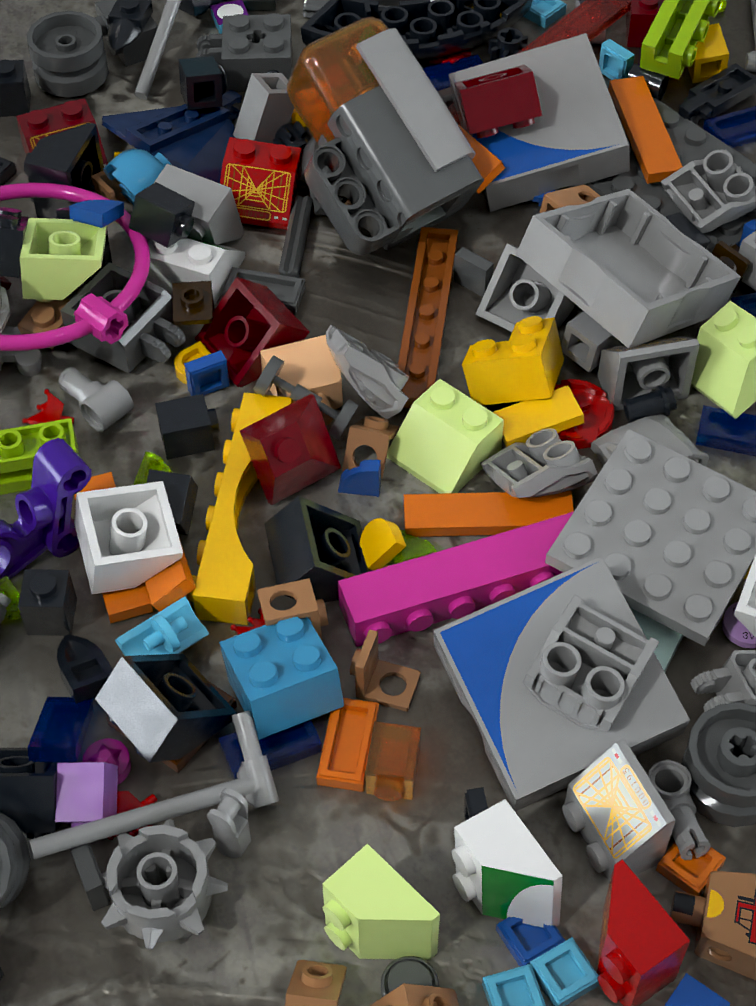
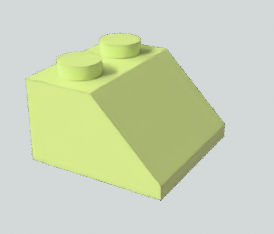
M29 218L20 254L23 299H35L40 302L64 300L102 267L108 225L100 228L73 221V219Z
M729 301L699 329L697 340L700 346L691 386L736 419L756 402V317L732 301Z
M439 379L413 402L388 449L387 458L440 494L458 493L483 469L481 462L501 451L504 419Z
M368 844L322 883L323 911L326 924L324 929L332 942L341 950L349 947L359 959H398L404 956H415L424 960H431L438 953L440 913Z

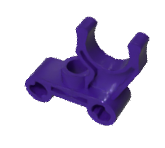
M52 439L43 444L36 452L33 460L31 489L17 494L15 498V507L19 516L17 521L13 524H8L5 520L0 519V587L47 549L55 557L61 558L73 553L80 546L74 520L71 518L73 495L80 492L87 485L92 473L89 466L64 439Z

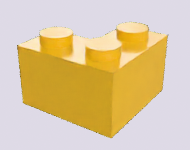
M539 316L527 317L520 322H516L508 341L495 342L492 339H485L470 345L462 362V367L471 399L483 406L551 398L564 362L555 317L545 319Z

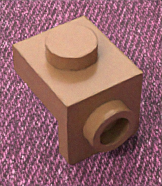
M65 298L64 300H53L50 302L36 301L17 325L20 333H39L64 327L60 310L70 300Z

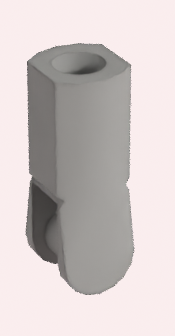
M225 788L220 794L221 803L217 809H211L208 812L207 818L212 825L218 851L224 856L238 858L243 855L251 842L248 802L238 792Z

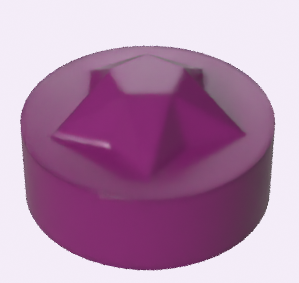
M100 739L92 743L84 752L82 762H106L117 765V785L121 784L131 771V759L128 749L122 742L116 739Z

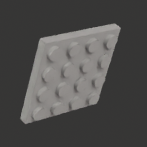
M628 429L546 554L545 563L562 572H566L599 556H603L630 608L705 646L751 567L756 554V491Z

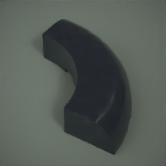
M329 0L301 27V36L303 43L308 48L346 59L349 57L348 54L351 48L357 45L364 29L371 27L376 35L382 31L396 28L417 61H427L465 52L488 42L489 39L496 38L498 31L512 27L530 10L533 0H434L432 2L430 0L399 1V6L379 7V1Z

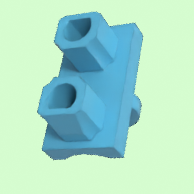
M184 596L119 636L115 642L124 656L179 654L208 636L209 632L196 617L189 601Z

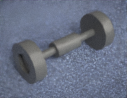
M273 355L261 373L253 391L265 397L274 383L291 393L290 398L294 401L313 394L320 411L335 419L329 435L339 440L359 405L348 399L340 413L322 403L323 398L300 384H297L295 387L278 377L285 361Z

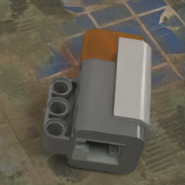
M366 17L310 43L302 50L287 83V94L319 146L314 151L304 171V178L344 244L351 252L357 255H366L381 247L389 250L419 234L421 227L431 228L451 217L468 202L484 181V178L472 161L476 153L396 28L388 29L381 19ZM318 164L326 165L332 173L322 171ZM338 196L348 198L352 205L342 203ZM358 228L367 229L372 237L362 235Z

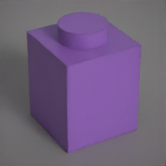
M106 762L57 763L55 822L71 824V827H75L117 814L118 766Z

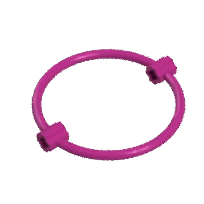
M18 183L0 186V201L20 198H53L76 203L88 200H110L95 192L62 184ZM125 209L124 215L115 221L125 230L133 244L135 263L129 281L118 296L111 302L92 293L81 299L79 307L74 312L75 323L58 329L31 334H0V351L44 349L62 345L92 334L101 342L107 341L109 344H113L122 338L123 331L128 326V318L124 311L133 303L143 289L150 268V249L147 238L128 228L131 215Z

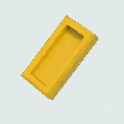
M568 385L553 390L551 398L522 401L493 412L504 419L502 439L506 447L515 442L526 443V440L532 434L542 429L553 428L558 433L584 423V414Z

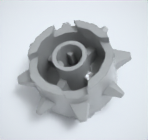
M167 819L163 825L143 827L138 830L139 835L135 837L127 833L117 835L119 845L113 850L107 865V871L101 873L105 883L103 887L109 890L113 902L101 921L104 928L107 930L123 926L129 934L144 939L145 948L149 950L153 949L157 942L174 941L179 938H189L193 934L198 936L205 931L202 920L207 915L212 895L228 891L229 885L226 882L211 877L209 874L207 861L217 846L216 841L213 838L194 842L189 838L186 831L175 827L174 820Z

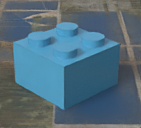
M293 617L278 621L277 624L263 625L219 642L228 681L243 710H250L258 740L344 707L338 667L308 617L301 619Z

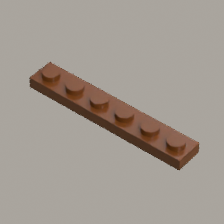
M421 227L398 361V369L409 376L408 381L401 390L409 398L403 408H411L413 402L437 381L458 243V230Z

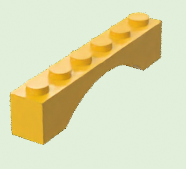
M244 392L240 408L233 409L231 417L233 437L232 440L226 439L223 448V464H226L224 472H217L215 479L214 495L217 497L215 506L209 505L207 509V539L200 540L198 544L197 565H200L198 575H192L196 588L187 595L188 601L194 602L195 614L199 620L239 625L249 624L247 618L251 615L256 593L254 565L243 550L237 530L239 515L245 499L259 478L240 430L292 404L290 397L265 395L263 397L260 394Z

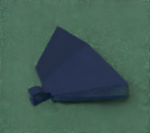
M233 90L226 92L222 95L223 107L188 110L186 104L175 107L103 116L102 125L134 148L143 149L153 156L160 152L172 166L220 184L222 164L229 137L235 138L233 135L235 127L231 120L237 119L240 110L232 105L241 103L242 96Z

